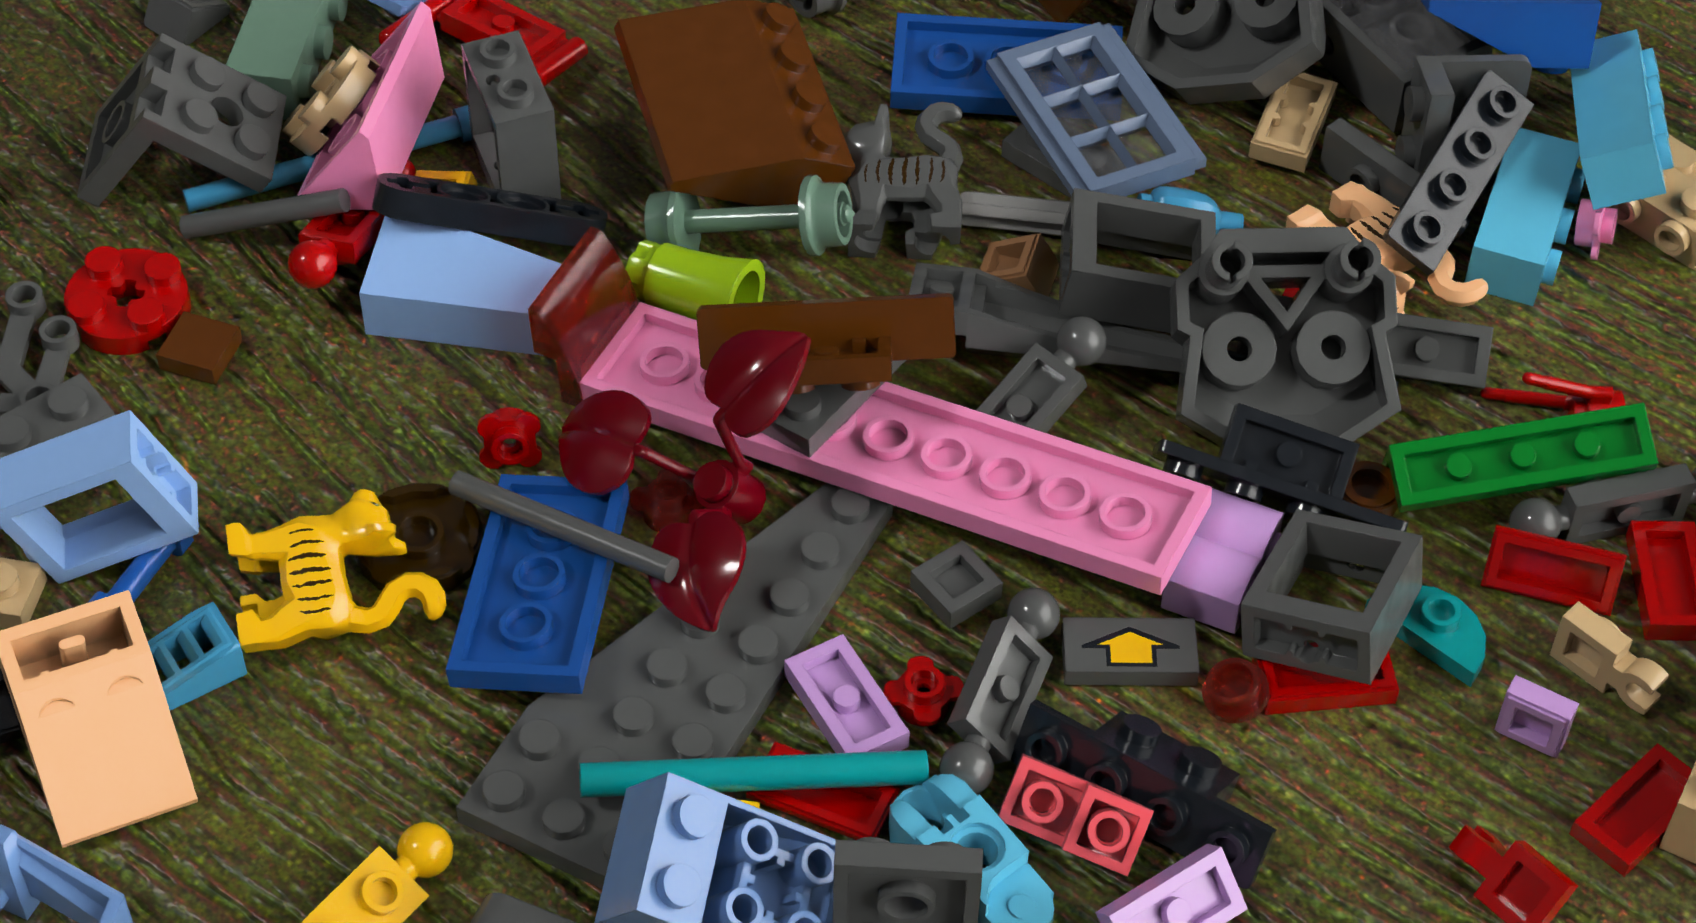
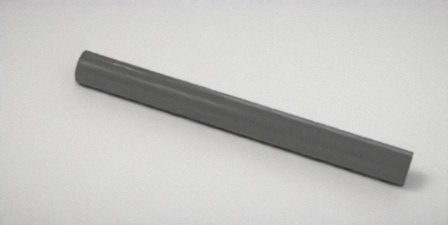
M457 471L449 482V493L453 496L666 583H670L678 572L679 559L463 471Z

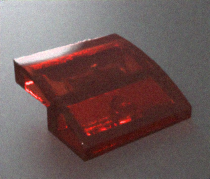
M591 226L528 308L534 352L556 360L562 402L575 407L583 401L579 382L639 304L631 279L614 247L602 230Z

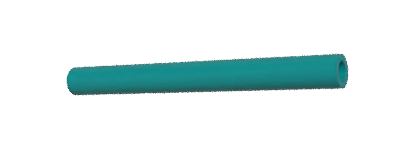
M926 750L579 763L580 798L625 796L626 788L667 772L717 792L921 785L929 779V762Z

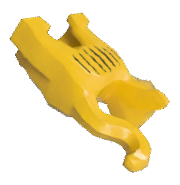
M360 489L354 492L349 502L331 515L298 516L264 532L251 534L241 523L225 525L228 552L230 556L238 558L240 572L252 575L280 573L283 592L281 597L264 601L257 594L240 596V605L243 612L236 614L239 643L245 653L285 649L310 637L330 640L349 632L370 634L389 627L401 611L405 601L413 597L420 599L429 620L435 621L440 619L447 606L445 591L439 581L423 572H405L388 582L372 607L358 606L353 601L346 577L344 562L346 556L380 557L400 556L407 553L406 543L395 537L396 525L391 523L388 511L381 505L375 492L371 490Z

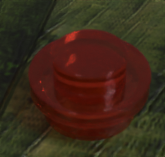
M1228 658L1218 662L1210 669L1202 687V697L1206 709L1217 720L1225 723H1243L1255 718L1265 709L1270 699V686L1265 673L1258 666L1242 658Z

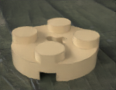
M352 45L349 46L337 61L333 59L329 61L311 85L317 92L305 106L301 103L295 108L281 127V132L289 137V142L305 155L312 156L329 140L328 137L321 133L323 128L327 126L331 129L337 122L340 125L343 124L371 86L377 75L374 70L379 68L380 64L363 50H357Z

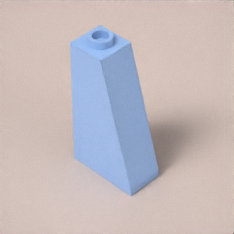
M384 216L359 292L365 334L573 360H582L588 336H598L602 316L601 301L592 300L591 274L469 230L403 221Z

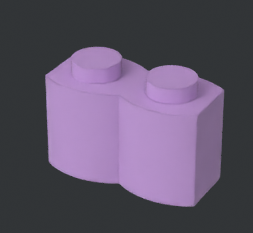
M1212 488L1211 505L1163 590L1161 608L1188 618H1195L1196 621L1235 634L1241 625V602L1282 535L1280 532L1284 513Z

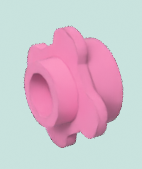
M1581 199L1575 226L1574 245L1590 247L1591 260L1598 259L1601 243H1613L1618 209L1605 207L1593 210L1591 199Z

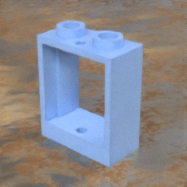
M128 410L0 458V529L6 532L23 549L30 562L38 563L58 584L199 534L197 482L133 412ZM116 480L133 498L64 525L44 507L50 503Z

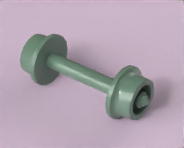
M814 174L804 177L800 185L798 204L700 209L697 195L674 191L654 192L649 195L646 201L644 225L647 240L661 245L668 242L699 251L701 233L799 228L802 244L806 252L810 256H820L824 254L825 249L828 247L844 246L849 243L855 212L852 209L849 190L844 183L823 182L818 175Z

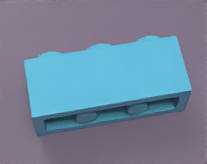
M1523 128L1519 129L1502 158L1473 245L1464 282L1483 278L1489 288L1486 294L1534 306L1541 283L1553 286L1563 251L1553 249L1552 245L1553 242L1565 245L1575 210L1565 208L1564 206L1566 202L1578 204L1585 181L1583 169L1576 167L1580 156L1579 144L1577 142Z

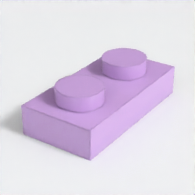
M844 634L784 660V676L835 753L901 751L909 747L910 731Z
M1206 844L1095 913L1100 923H1226L1248 908L1222 847Z

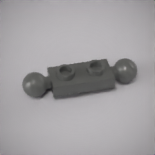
M1077 316L1067 320L1060 327L1057 334L1056 343L1058 350L1052 354L1035 342L976 411L1047 433L1087 387L1084 376L1074 368L1076 366L1091 365L1101 358L1107 344L1106 333L1103 327L1096 320L1086 316Z
M1684 463L1664 468L1656 467L1654 470L1605 480L1581 482L1575 486L1566 487L1562 503L1558 506H1554L1551 502L1542 498H1528L1518 503L1512 510L1509 517V528L1552 538L1559 536L1561 540L1579 544L1626 534L1631 520L1683 521L1688 505L1694 504L1696 506V468L1690 472L1687 464Z
M1034 587L1021 590L1011 599L1007 610V617L992 621L947 722L964 742L956 743L945 751L940 761L939 773L953 774L962 779L976 795L983 792L991 783L994 775V764L1010 761L1030 703L1036 699L1053 659V656L1037 641L1053 633L1060 620L1059 605L1048 591Z

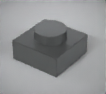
M963 540L911 570L910 587L949 629L1002 598L1003 582Z

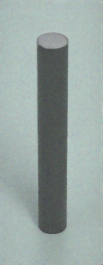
M340 188L183 215L180 218L179 226L184 238L190 239L345 213L350 210L351 201L347 190Z

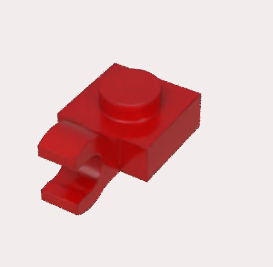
M1465 825L1448 846L1460 859L1486 878L1474 893V896L1505 923H1550L1578 888L1575 882L1525 840H1515L1506 851L1502 843L1480 825H1477L1474 830Z

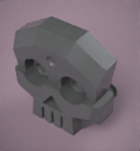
M1137 0L1126 46L1154 85L1189 105L1264 99L1324 57L1326 30L1323 2L1326 0H1275L1266 7H1263L1265 0ZM1195 3V7L1191 12L1182 15L1188 5Z
M1347 227L1220 229L1201 257L1173 283L1169 291L1171 338L1183 346L1176 420L1217 445H1222L1234 405L1237 403L1352 442L1402 410L1386 337L1387 333L1398 326L1396 275L1381 264L1380 250L1369 239L1363 238L1359 242ZM1299 288L1286 309L1270 289ZM1324 339L1335 340L1340 345L1341 355L1339 359L1333 360L1324 356L1321 350V344ZM1230 341H1240L1246 346L1248 350L1246 360L1235 361L1228 355L1227 345Z

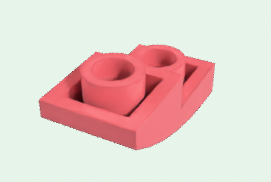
M1022 753L998 816L1005 824L1059 845L1064 851L1128 877L1154 811L1108 789Z

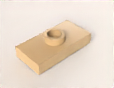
M1301 72L1273 92L1251 140L1248 157L1304 173L1334 101L1338 82Z

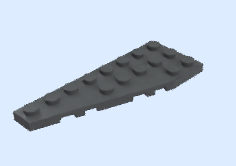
M829 483L824 484L746 543V557L742 572L722 609L716 632H708L688 624L673 615L662 605L591 658L582 694L546 692L528 705L456 806L458 822L602 889L624 796L580 798L579 763L736 757L786 680L784 676V660L805 651L892 517L893 505Z

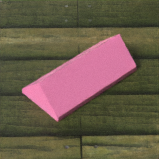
M422 1L372 54L371 57L380 64V67L374 70L377 74L374 81L343 124L340 125L337 122L329 129L326 135L329 140L319 149L297 196L344 188L350 196V210H374L372 203L378 175L383 173L402 174L445 78L431 9Z

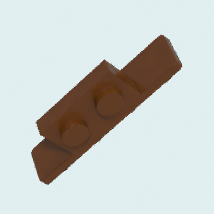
M950 293L702 305L697 309L696 314L700 366L704 370H708L710 361L721 345L729 338L741 332L758 329L796 331L810 337L811 344L808 357L792 394L807 393L814 390L815 385L841 384L843 389L849 391L871 390L877 388L880 382L892 381V361L952 358L956 354L954 298Z

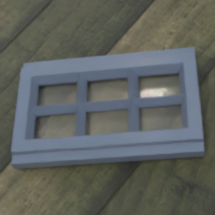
M1097 22L999 52L996 58L986 60V70L1071 196L1074 188L1126 197L1194 175L1195 170L1206 167V156L1110 23L1102 25L1101 22Z

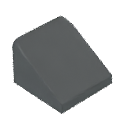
M149 0L144 17V25L159 35L162 32L185 45H189L229 15L231 6L227 5L228 3L223 0Z

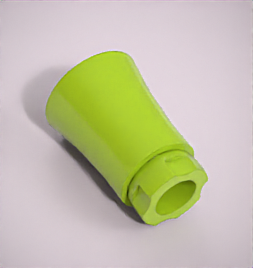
M643 240L639 242L636 250L629 256L625 268L624 281L626 283V295L645 301L648 305L697 320V309L702 305L762 302L765 289V270L762 262L758 259L721 256L688 249L668 242L661 245L653 241Z

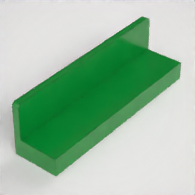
M1643 402L1391 444L1388 446L1382 464L1390 468L1400 513L1654 470L1659 462L1645 403Z

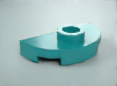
M1422 585L1396 637L1471 688L1482 669L1485 659L1486 634L1477 615L1458 597L1439 588Z

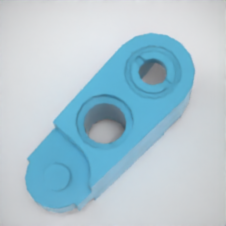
M953 774L934 775L921 785H915L904 790L890 805V843L930 845L935 842L947 841L968 848H983V864L987 867L982 870L978 923H1053L1054 892L1028 863L1029 850L980 794L977 796L965 781Z

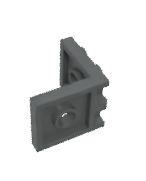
M161 32L96 112L77 197L98 207L153 141L261 193L273 177L287 96ZM217 112L221 113L231 126L219 121Z
M864 837L856 841L836 840L833 881V923H978L983 848H968L947 841L935 842L930 845L890 843L885 839L877 837Z

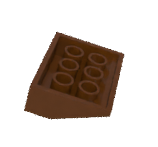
M731 0L620 19L616 23L614 31L668 191L754 206L798 204L800 185L804 177L816 174L823 182H842L844 184L847 182L856 167L793 8H788L777 2L765 3L755 0Z

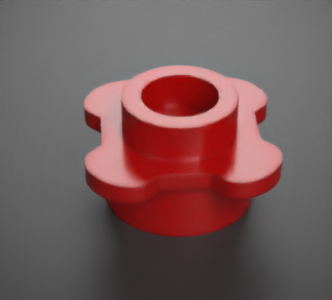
M515 407L500 408L493 413L481 417L477 423V431L484 439V447L479 452L480 462L490 469H497L503 464L515 465L520 463L524 467H532L538 464L542 459V449L536 444V433L541 428L539 418L531 412H525ZM506 439L516 440L512 444H507L504 442V440Z
M915 656L908 660L907 670L897 680H890L885 684L883 693L891 705L897 707L898 713L905 721L916 726H932L946 717L950 702L958 700L964 684L959 677L954 675L947 676L935 668L933 661L929 657ZM928 688L930 692H920L918 689Z

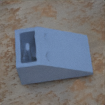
M664 773L626 788L594 923H833L836 839L673 773Z

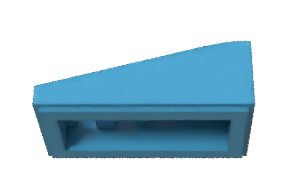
M214 602L194 610L148 641L157 671L161 669L167 679L161 684L170 711L247 675L240 643ZM213 645L214 648L204 654L202 650ZM187 657L190 664L180 669L176 662Z

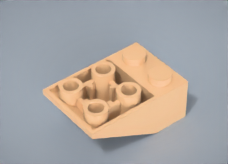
M129 590L0 631V668L62 848L198 802L156 665Z

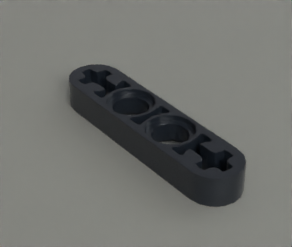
M398 173L378 175L372 208L376 212L398 220L580 248H598L602 245L608 214L602 209L577 201Z

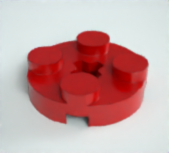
M112 246L94 248L87 253L84 259L85 265L73 274L64 293V305L67 316L75 321L82 342L93 350L111 355H132L150 350L148 341L157 339L164 333L168 337L184 311L190 313L191 311L188 283L182 272L179 259L171 253H159L141 248L119 250ZM126 296L140 297L139 299H131L127 306L121 307L117 303L119 299Z

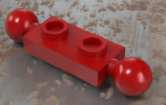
M408 159L402 174L415 176L416 168ZM349 210L345 213L313 218L298 234L299 244L293 248L289 255L288 270L292 279L304 288L317 289L324 287L332 281L337 271V265H356L376 243L384 215L375 210Z

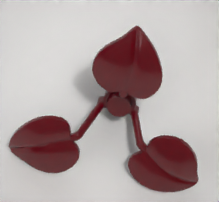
M762 329L741 332L723 343L710 361L704 381L705 395L711 403L719 407V410L713 417V423L732 463L727 460H715L702 465L698 471H694L646 446L640 445L650 428L651 412L639 398L620 390L602 391L580 402L566 418L562 426V434L558 438L562 471L573 487L586 494L594 496L605 495L619 488L629 478L633 470L635 456L645 459L693 483L696 498L705 509H693L689 514L688 524L677 522L666 525L656 535L651 548L678 558V572L670 583L649 575L648 578L657 598L673 615L688 624L708 632H716L722 609L737 584L744 566L747 546L746 537L740 525L754 520L761 513L766 501L765 487L758 478L750 474L753 470V463L744 458L732 432L744 438L759 434L768 428L783 411L800 379L810 349L811 338L802 332Z

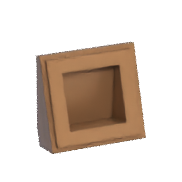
M1039 233L990 242L980 270L1049 297L1059 263L1044 237Z

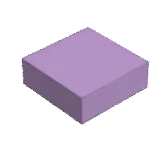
M1515 675L1506 692L1494 730L1548 756L1558 758L1567 740L1579 703Z

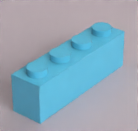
M1637 29L1595 39L1589 69H1570L1580 161L1593 210L1666 194L1663 170L1674 168L1668 140L1669 132L1664 113L1665 106L1659 83L1661 80L1654 49L1642 50Z

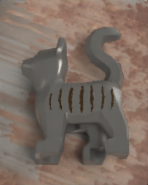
M937 102L930 104L917 116L914 128L920 141L939 156L889 157L892 151V138L887 104H880L874 121L855 124L847 133L843 134L856 167L849 177L847 185L852 201V209L855 212L852 234L848 243V257L875 258L881 246L886 221L913 223L914 227L905 232L907 259L932 260L933 254L936 252L943 235L949 239L950 244H960L962 199L958 190V175L963 162L960 145L948 134L938 129V125L961 120L963 114L958 106L948 102Z

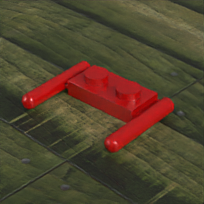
M426 0L423 2L431 9L433 23L436 21L440 22V30L465 43L519 30L543 86H546L588 54L587 44L580 37H572L569 40L566 38L565 30L504 0ZM411 11L380 32L379 43L381 45Z

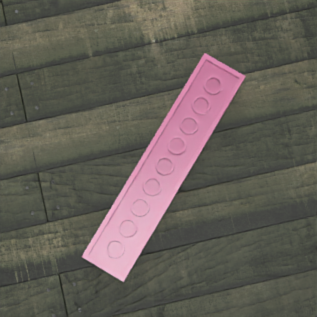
M639 302L580 380L579 386L582 400L602 391L620 390L628 392L639 398L648 407L652 417L651 424L725 448L713 423V417L719 410V407L711 403L705 395L704 381L707 370L702 369L700 366L697 320ZM884 382L810 458L763 433L744 438L732 432L743 455L1160 596L1211 505V486L889 382Z

